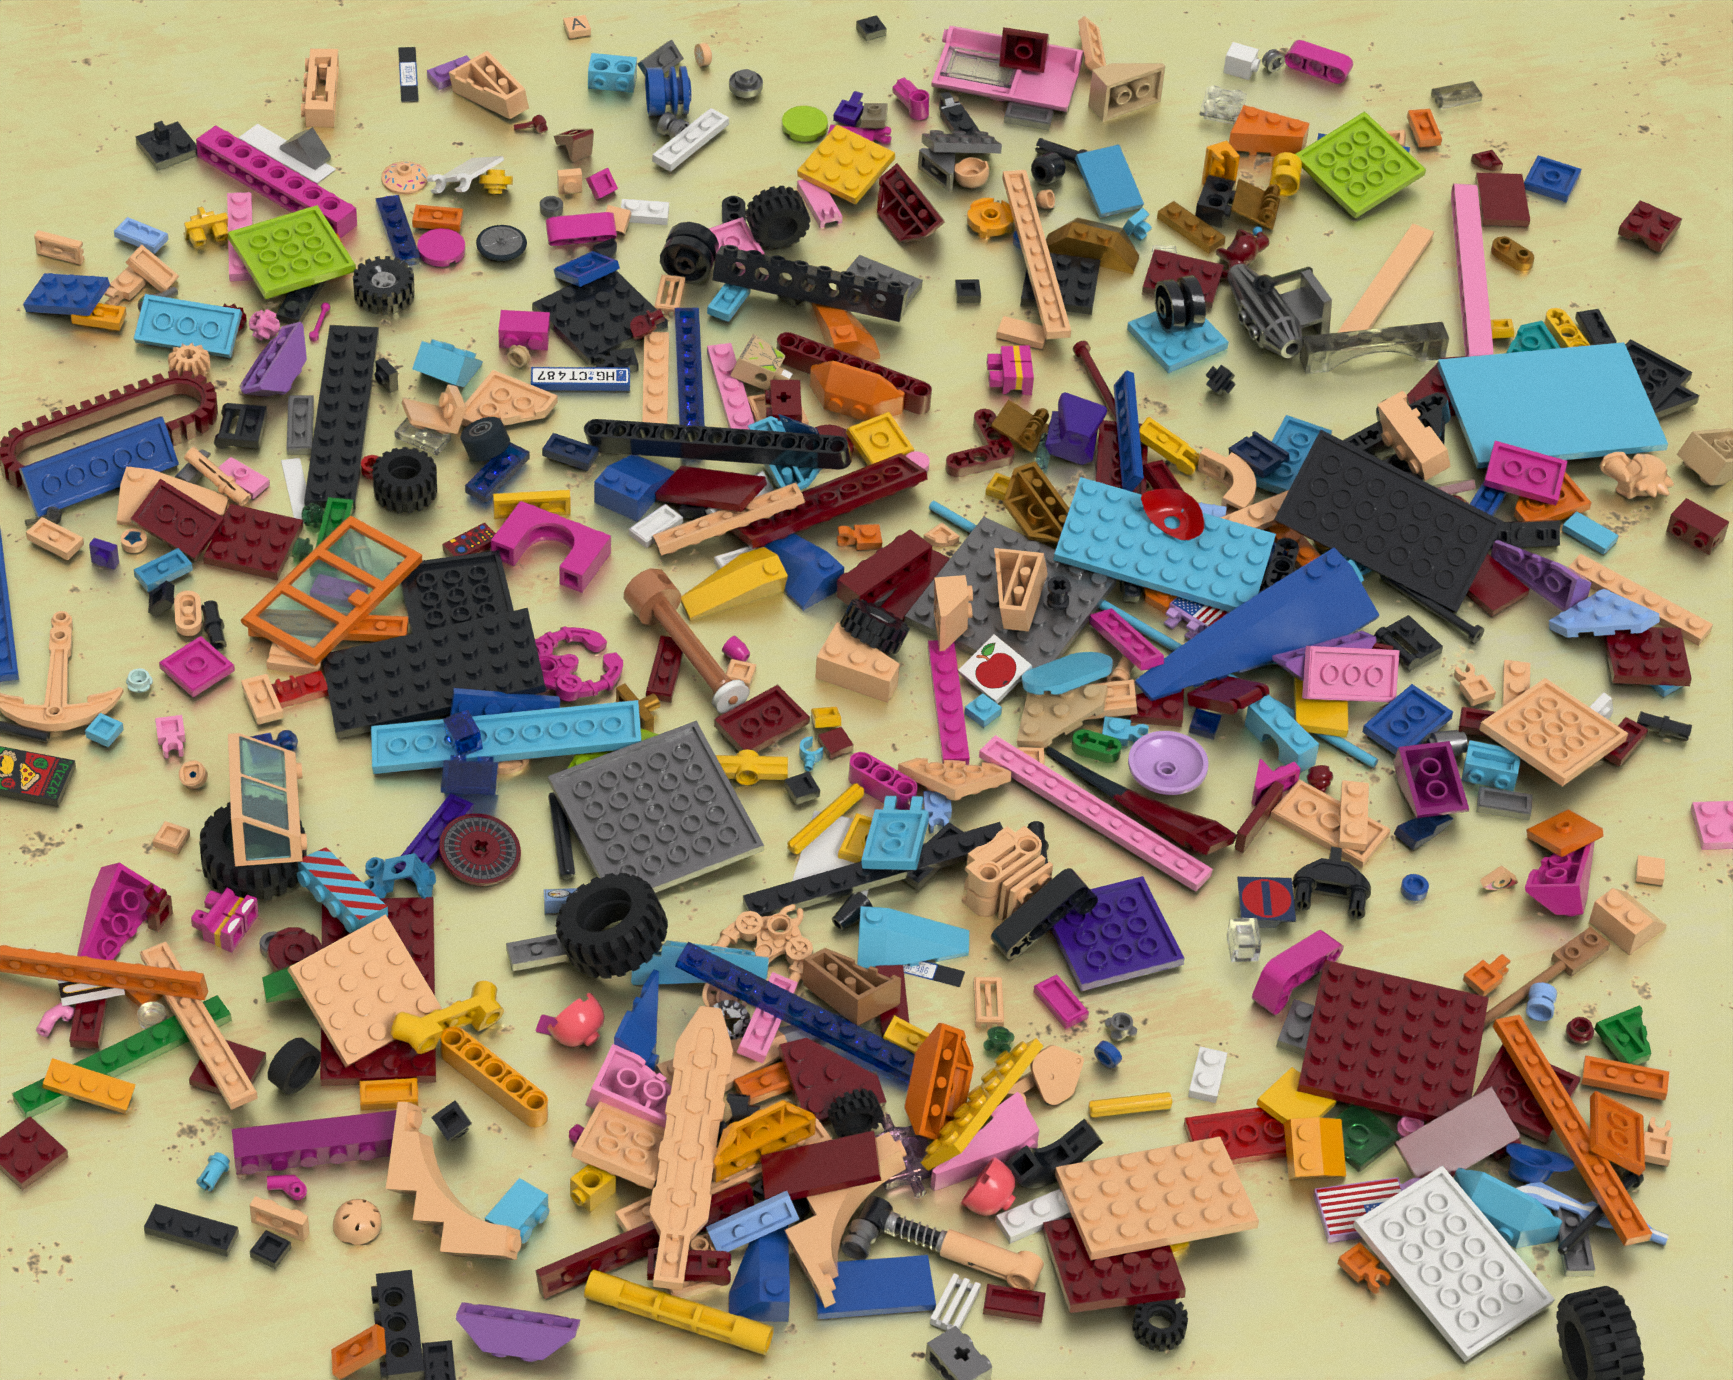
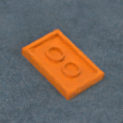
M1594 1091L1590 1096L1591 1151L1640 1176L1645 1170L1643 1115L1598 1091Z

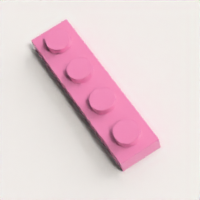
M774 972L771 973L739 1045L738 1054L762 1064L764 1063L798 982Z

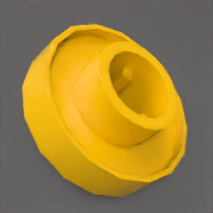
M489 169L486 171V175L478 176V183L484 184L483 188L488 189V193L502 194V189H507V185H513V176H505V170Z

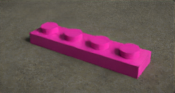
M1112 608L1090 615L1089 624L1139 670H1149L1152 667L1164 664V655Z

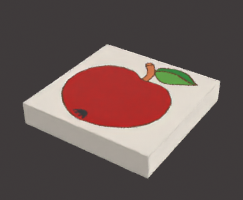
M993 634L958 672L980 692L998 704L1022 680V675L1033 668L1028 661Z

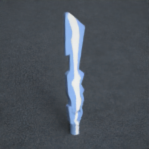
M1542 1182L1529 1183L1516 1188L1537 1199L1545 1207L1559 1211V1207L1579 1214L1583 1220L1598 1205L1594 1201L1582 1204ZM1606 1215L1596 1223L1598 1226L1614 1229ZM1648 1225L1653 1233L1649 1241L1665 1246L1669 1235L1657 1231Z

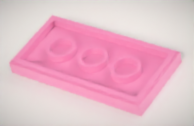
M1306 646L1302 698L1391 702L1396 698L1399 650Z

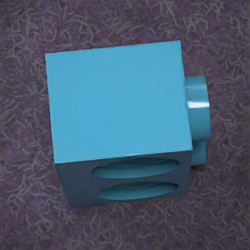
M591 53L588 68V89L634 93L637 77V57Z

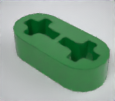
M1082 729L1073 734L1071 747L1080 756L1105 763H1114L1120 758L1122 745L1114 737Z

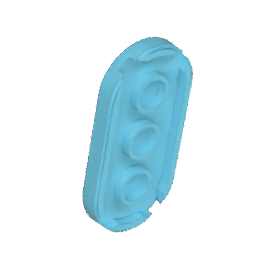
M1098 652L1070 654L1026 671L1022 675L1023 689L1036 695H1042L1044 691H1051L1053 695L1062 694L1108 676L1112 672L1113 660L1110 656Z

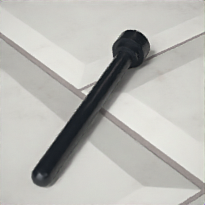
M1308 266L1274 277L1267 274L1260 275L1254 279L1253 289L1257 294L1265 295L1272 292L1274 286L1301 279V272L1310 269L1313 273V269Z

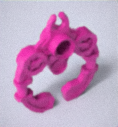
M564 626L559 631L553 633L549 631L535 639L546 691L555 690L556 695L561 700L575 701L582 697L596 696L598 692L603 690H613L614 685L621 677L623 659L617 652L608 653L603 656V668L607 673L601 675L600 681L593 682L591 679L582 682L578 676L572 674L578 669L579 659L573 654L552 655L553 648L558 647V642L565 640L567 643L572 641L582 642L588 650L599 652L607 646V641L601 633L585 628Z

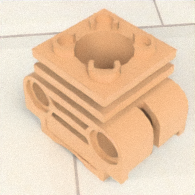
M1006 826L989 843L978 846L969 852L967 856L968 866L965 867L968 876L964 884L967 895L962 898V902L979 916H992L998 911V918L1001 920L1011 916L1052 880L1053 864L1050 861L1045 864L1046 858L1041 855L1042 843L1039 837L1026 826H1023L1016 832Z

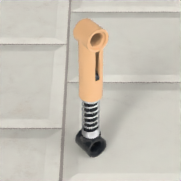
M868 1197L857 1218L874 1224L879 1231L877 1237L885 1233L891 1234L894 1237L900 1235L901 1239L906 1237L908 1242L914 1240L916 1245L922 1243L923 1247L930 1246L931 1250L935 1249L936 1252H940L941 1257L1004 1279L1012 1288L1032 1291L1044 1266L1043 1260L1033 1252L1020 1251L1015 1253L949 1229L948 1232L945 1230L940 1232L936 1230V1227L934 1229L929 1228L928 1224L926 1226L921 1225V1221L915 1223L914 1219L909 1221L906 1219V1216L901 1218L900 1214L893 1212L891 1204L881 1197Z

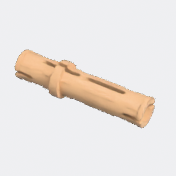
M192 447L185 454L184 460L188 461L215 484L222 495L226 494L239 506H245L249 502L251 494L241 488L236 483L234 477H228L213 462L200 453L196 447Z

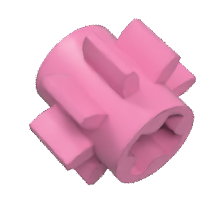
M268 309L265 312L262 310L255 312L249 320L250 330L253 331L252 336L261 341L264 338L269 340V338L275 337L280 328L279 320L275 318L276 313Z

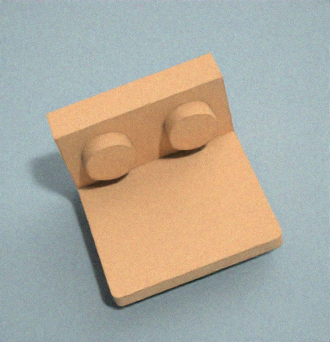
M449 384L445 393L442 392L440 395L439 406L403 398L401 403L412 426L418 429H425V427L435 429L441 434H458L467 408L458 387Z

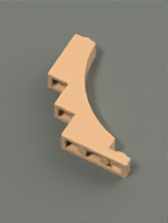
M398 1102L386 1189L399 1194L416 1195L413 1214L414 1221L426 1225L443 1226L440 1252L460 1257L517 1260V1254L521 1248L520 1230L505 1225L492 1224L479 1218L455 1197L438 1167L432 1137L419 1132L422 1124V1107L409 1102Z
M890 1132L876 1137L882 1181L806 1197L813 1217L785 1230L793 1253L825 1308L836 1303L832 1294L836 1287L832 1279L839 1276L837 1265L838 1250L845 1227L851 1216L877 1187L906 1169L903 1157L907 1156L906 1151L900 1140L894 1141Z

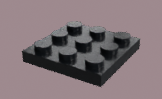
M1050 253L1065 310L1067 312L1092 315L1100 260ZM1026 268L1020 305L1037 307Z

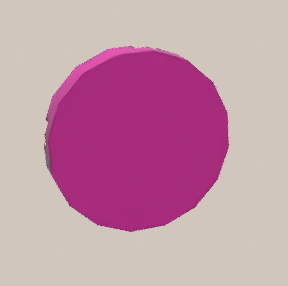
M434 229L424 233L418 239L417 252L426 264L446 267L450 266V263L454 261L456 264L464 257L465 241L459 233L453 230Z

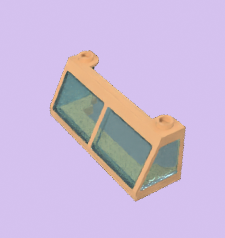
M240 733L228 734L231 824L235 866L303 861L302 850H307L306 833L301 834L297 785V779H303L302 762L296 763V755L293 751Z

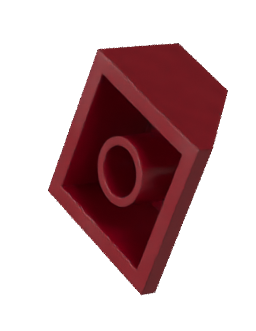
M1003 27L999 67L1044 73L1048 57L1049 34Z

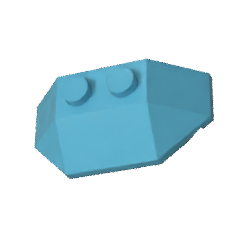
M772 416L748 425L750 430L786 432L782 422ZM764 464L776 489L793 483H797L800 490L807 488L822 470V468Z
M1463 1168L1456 1170L1454 1180L1509 1245L1521 1248L1556 1241L1562 1220L1553 1216L1550 1210L1537 1199L1485 1172L1465 1170Z

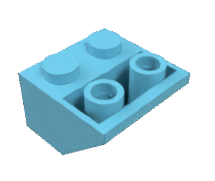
M432 339L430 343L421 342L412 369L453 385L465 387L481 367L483 361L475 358L476 353Z

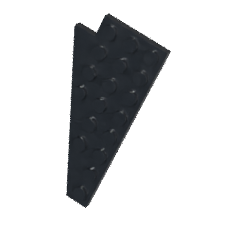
M1631 339L1625 344L1657 419L1698 403L1700 395L1684 387L1691 379V371Z

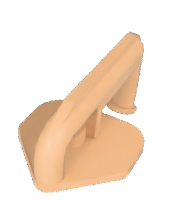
M1056 1045L1047 1046L1030 1063L1031 1072L1017 1080L1000 1104L1016 1092L1022 1095L1026 1103V1097L1023 1093L1036 1085L1045 1103L1050 1105L1061 1103L1074 1094L1084 1058L1079 1054Z

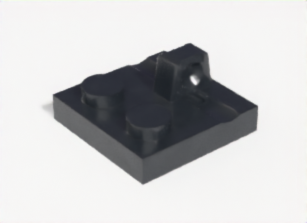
M163 121L154 123V130L135 136L137 146L157 171L197 157L196 143L178 121L166 126Z

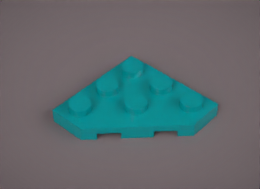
M1537 321L1519 327L1517 335L1506 353L1557 349L1560 346L1544 322Z

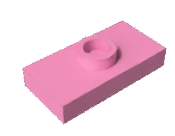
M232 457L218 467L228 477H234L236 483L247 493L251 494V499L256 498L270 486V481L267 477Z

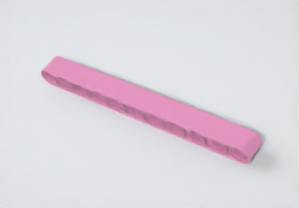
M1453 183L1451 206L1465 356L1493 355L1478 187L1471 184Z

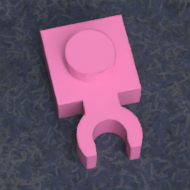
M182 715L155 718L158 744L162 745L165 759L169 758L168 752L173 749L178 750L179 757H182L184 755L182 742H186Z

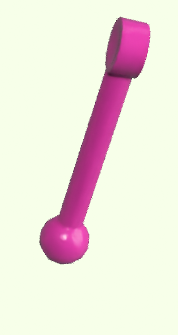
M328 303L321 305L322 311L314 331L309 333L311 341L319 339L318 331L326 312L330 310Z

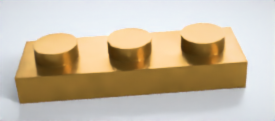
M1175 201L1169 203L1157 213V219L1208 254L1225 244L1226 236Z

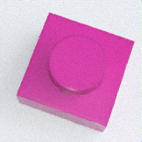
M605 168L585 178L596 200L618 189L609 168Z

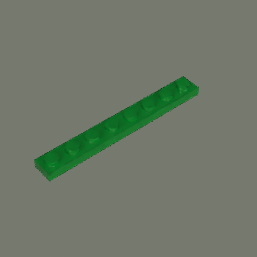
M218 995L203 1001L217 1027L232 1021L231 1013ZM174 1015L73 1065L115 1078L190 1040ZM45 1078L12 1093L13 1101L25 1119L29 1116L34 1117L72 1097L42 1088Z

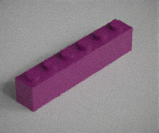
M397 1110L232 1129L236 1175L254 1174L271 1170L282 1171L288 1168L313 1167L315 1165L331 1163L341 1164L357 1160L369 1161L374 1158L390 1157Z

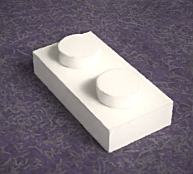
M622 199L621 208L631 210L632 212L629 220L630 223L667 225L669 202Z
M1200 1046L1188 1097L1216 1103L1227 1052Z

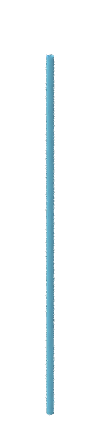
M932 501L929 505V510L969 533L977 526L936 501ZM1106 600L1099 606V609L1103 611L1112 608L1135 630L1173 652L1182 646L1180 643ZM1231 673L1227 675V676H1230V677L1238 678V677H1236L1235 675H1233V674H1231ZM1274 699L1294 719V710ZM1313 733L1372 768L1378 763L1376 757L1341 737Z

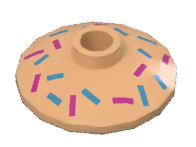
M400 161L384 169L381 181L384 187L391 192L412 194L422 190L427 185L426 178L428 173L420 164L411 161Z

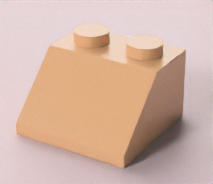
M966 575L934 578L933 613L939 651H945L967 630L968 618H972V605L969 601H973L972 585L967 586Z
M1612 888L1594 902L1589 920L1592 925L1628 955L1662 932L1667 926L1629 893Z

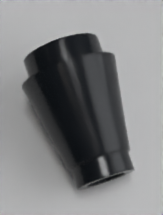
M861 892L851 894L835 916L832 917L833 924L843 931L845 928L860 921L861 906L873 907L870 900Z

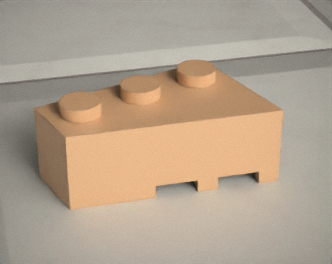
M488 51L449 72L453 92L508 119L529 109L525 88Z
M1401 391L1377 404L1383 429L1381 437L1388 447L1391 446L1395 450L1400 460H1405L1414 474H1419L1426 481L1451 467L1448 450L1430 426L1426 428L1417 418L1421 415L1417 408L1411 410L1407 404V395L1404 391Z
M994 548L999 606L1003 628L1029 631L1048 574L1044 553Z
M837 622L817 655L815 678L888 703L898 686L900 664L877 648L874 649L869 644L860 642V639L851 636V633L846 632L845 628L841 627V624Z

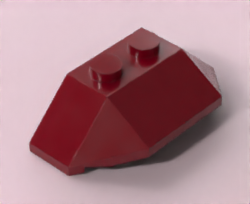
M898 163L879 178L880 188L877 213L901 243L928 238L945 223L943 217Z

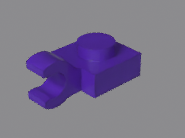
M854 91L849 101L842 99L833 114V121L855 127L863 114L864 106L863 102H861L863 93Z

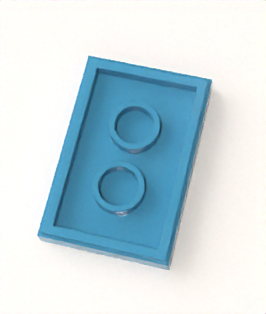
M1120 145L1076 154L1075 160L1099 218L1143 207L1144 202Z

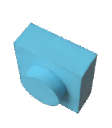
M982 693L965 706L964 714L984 728L1001 715L1002 707Z
M100 713L85 730L86 738L109 747L124 730L123 723Z

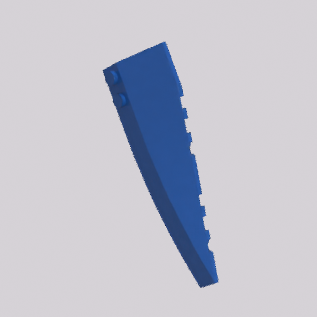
M1332 548L1217 620L1165 657L1164 664L1152 667L1137 678L1135 684L1153 701L1181 692L1183 688L1189 686H1201L1205 681L1216 678L1219 680L1226 678L1230 673L1238 672L1239 674L1274 663L1273 655L1353 634L1378 619L1379 613L1351 564L1335 548Z

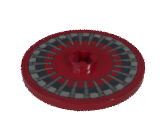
M474 813L460 816L452 820L445 827L439 841V854L446 869L457 879L471 885L491 886L505 881L515 872L521 857V847L516 834L506 823L490 815ZM475 847H477L478 849L484 848V853L481 850L476 851Z

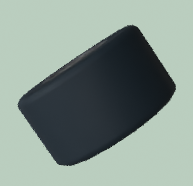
M485 417L472 422L462 431L460 437L469 458L474 461H486L497 457L510 444L507 431L501 419L497 417Z

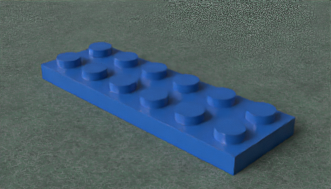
M160 416L19 468L35 516L40 517L120 487L126 467L152 469L161 472L179 465L164 419Z

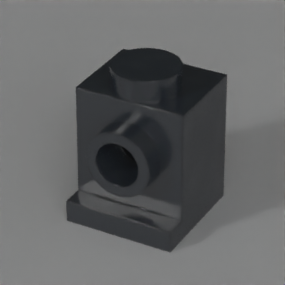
M455 1100L431 1117L447 1141H450L452 1138L456 1140L469 1131L468 1127L472 1125L469 1117Z

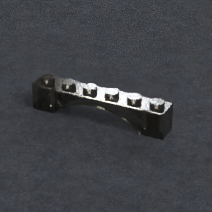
M1443 322L1303 336V347L1299 358L1306 374L1329 372L1351 359L1380 352L1402 353L1415 357L1422 362L1446 357L1449 336Z

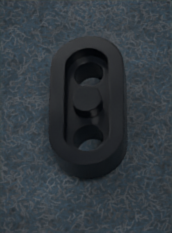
M729 196L722 201V224L741 217L746 222L745 201L742 198Z

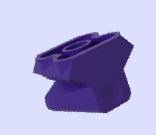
M1066 392L1062 393L1058 401V411H1052L1051 420L1048 425L1049 430L1045 447L1049 454L1080 465L1091 462L1093 460L1098 428L1107 414V408Z

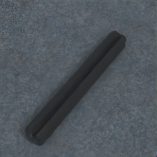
M554 792L549 793L548 799L559 876L563 877L564 880H569V878L574 877L575 868L568 819Z

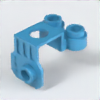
M415 853L385 859V861L378 857H373L367 861L365 872L370 879L366 880L364 884L378 898H385L386 893L393 892L395 880L411 877L415 882L418 893L423 899L432 897L433 885L436 883L435 873L426 862L422 863ZM405 862V869L396 874L394 866L397 863Z

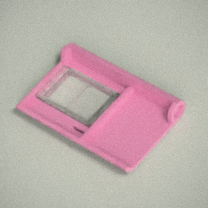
M951 25L949 29H944L942 42L946 44L931 83L932 87L988 97L991 100L1001 102L1009 101L1067 112L1081 69L1083 50L1049 44L1044 73L999 67L1002 35Z

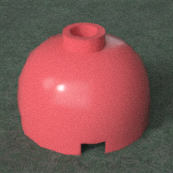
M592 993L586 994L588 1000L585 1002L579 998L564 1009L555 1018L558 1022L555 1027L551 1024L548 1025L547 1030L560 1044L567 1047H578L585 1043L589 1047L601 1037L598 1032L604 1024V1012Z
M996 1157L992 1158L978 1175L974 1185L969 1188L961 1204L972 1212L983 1216L994 1215L1001 1208L1007 1211L1016 1199L1012 1195L1015 1188V1177L1011 1170Z

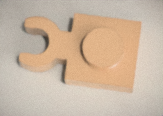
M1467 663L1466 673L1462 672L1459 667H1455L1454 678L1460 682L1459 689L1471 706L1495 698L1496 691L1483 674L1478 676L1474 674L1475 668L1471 663Z
M1651 1117L1648 1132H1644L1645 1162L1668 1167L1673 1137L1668 1136L1671 1128L1669 1120L1666 1121L1665 1127L1659 1128L1655 1125V1117Z

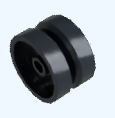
M681 222L673 226L660 253V264L663 271L671 276L685 277V283L687 284L702 282L711 272L716 253L719 250V242L709 228L699 223Z
M1195 276L1180 277L1176 282L1173 279L1157 282L1154 292L1155 308L1159 323L1166 333L1182 331L1184 327L1186 329H1193L1203 326L1206 317V305L1201 285Z

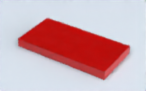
M1260 1107L1186 1117L1184 1120L1189 1142L1221 1137L1233 1165L1287 1157L1284 1124Z

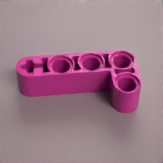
M1318 930L1272 958L1265 965L1253 991L1252 999L1273 1015H1277L1287 1004L1292 990L1321 972L1324 960L1336 962L1344 946L1324 931Z

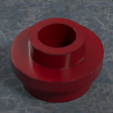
M1576 1017L1567 1024L1566 1035L1571 1041L1584 1044L1593 1038L1594 1028L1587 1018Z

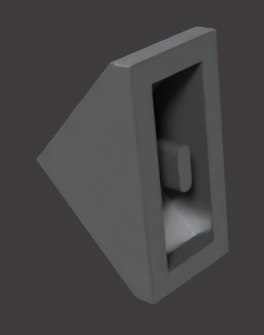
M313 127L295 134L280 146V150L314 170L331 159L330 153Z
M929 148L920 149L918 168L948 192L952 191L955 153L933 152Z

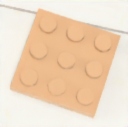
M599 1101L578 1139L571 1157L585 1164L603 1169L612 1175L632 1181L639 1186L653 1190L657 1182L660 1163L658 1160L660 1142L664 1138L665 1128Z

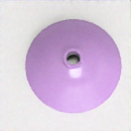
M1156 731L1142 736L1133 744L1129 752L1128 766L1134 779L1146 789L1159 794L1178 795L1194 790L1204 781L1208 771V757L1202 746L1191 737L1173 731Z

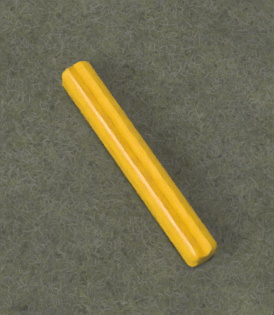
M857 783L852 784L787 842V849L794 855L799 854L864 796V788Z

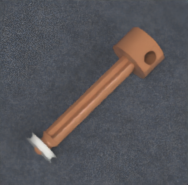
M650 568L636 575L627 584L623 599L641 623L647 625L660 623L713 690L712 705L718 713L724 714L743 704L749 696L750 690L748 686H745L744 681L732 680L725 674L676 610L681 602V593L662 569Z

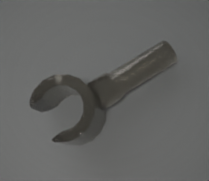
M47 507L46 516L26 519L25 525H33L42 517L58 524L61 521L62 511L58 507Z

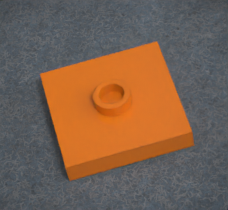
M1569 809L1526 829L1527 838L1560 857L1604 837L1603 828Z

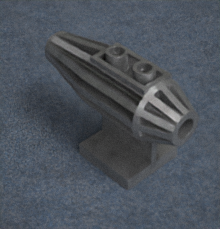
M1236 264L1228 271L1227 280L1239 309L1237 313L1238 320L1241 325H1245L1251 339L1255 340L1260 348H1266L1284 358H1291L1297 355L1303 347L1301 328L1312 325L1320 337L1329 335L1332 299L1310 269L1301 272L1299 289L1279 294L1276 288H1274L1272 292L1265 295H1259L1254 291L1253 281L1259 275L1246 264Z

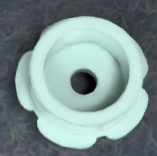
M141 668L132 670L126 679L128 689L136 693L149 690L150 685L153 683L148 671Z

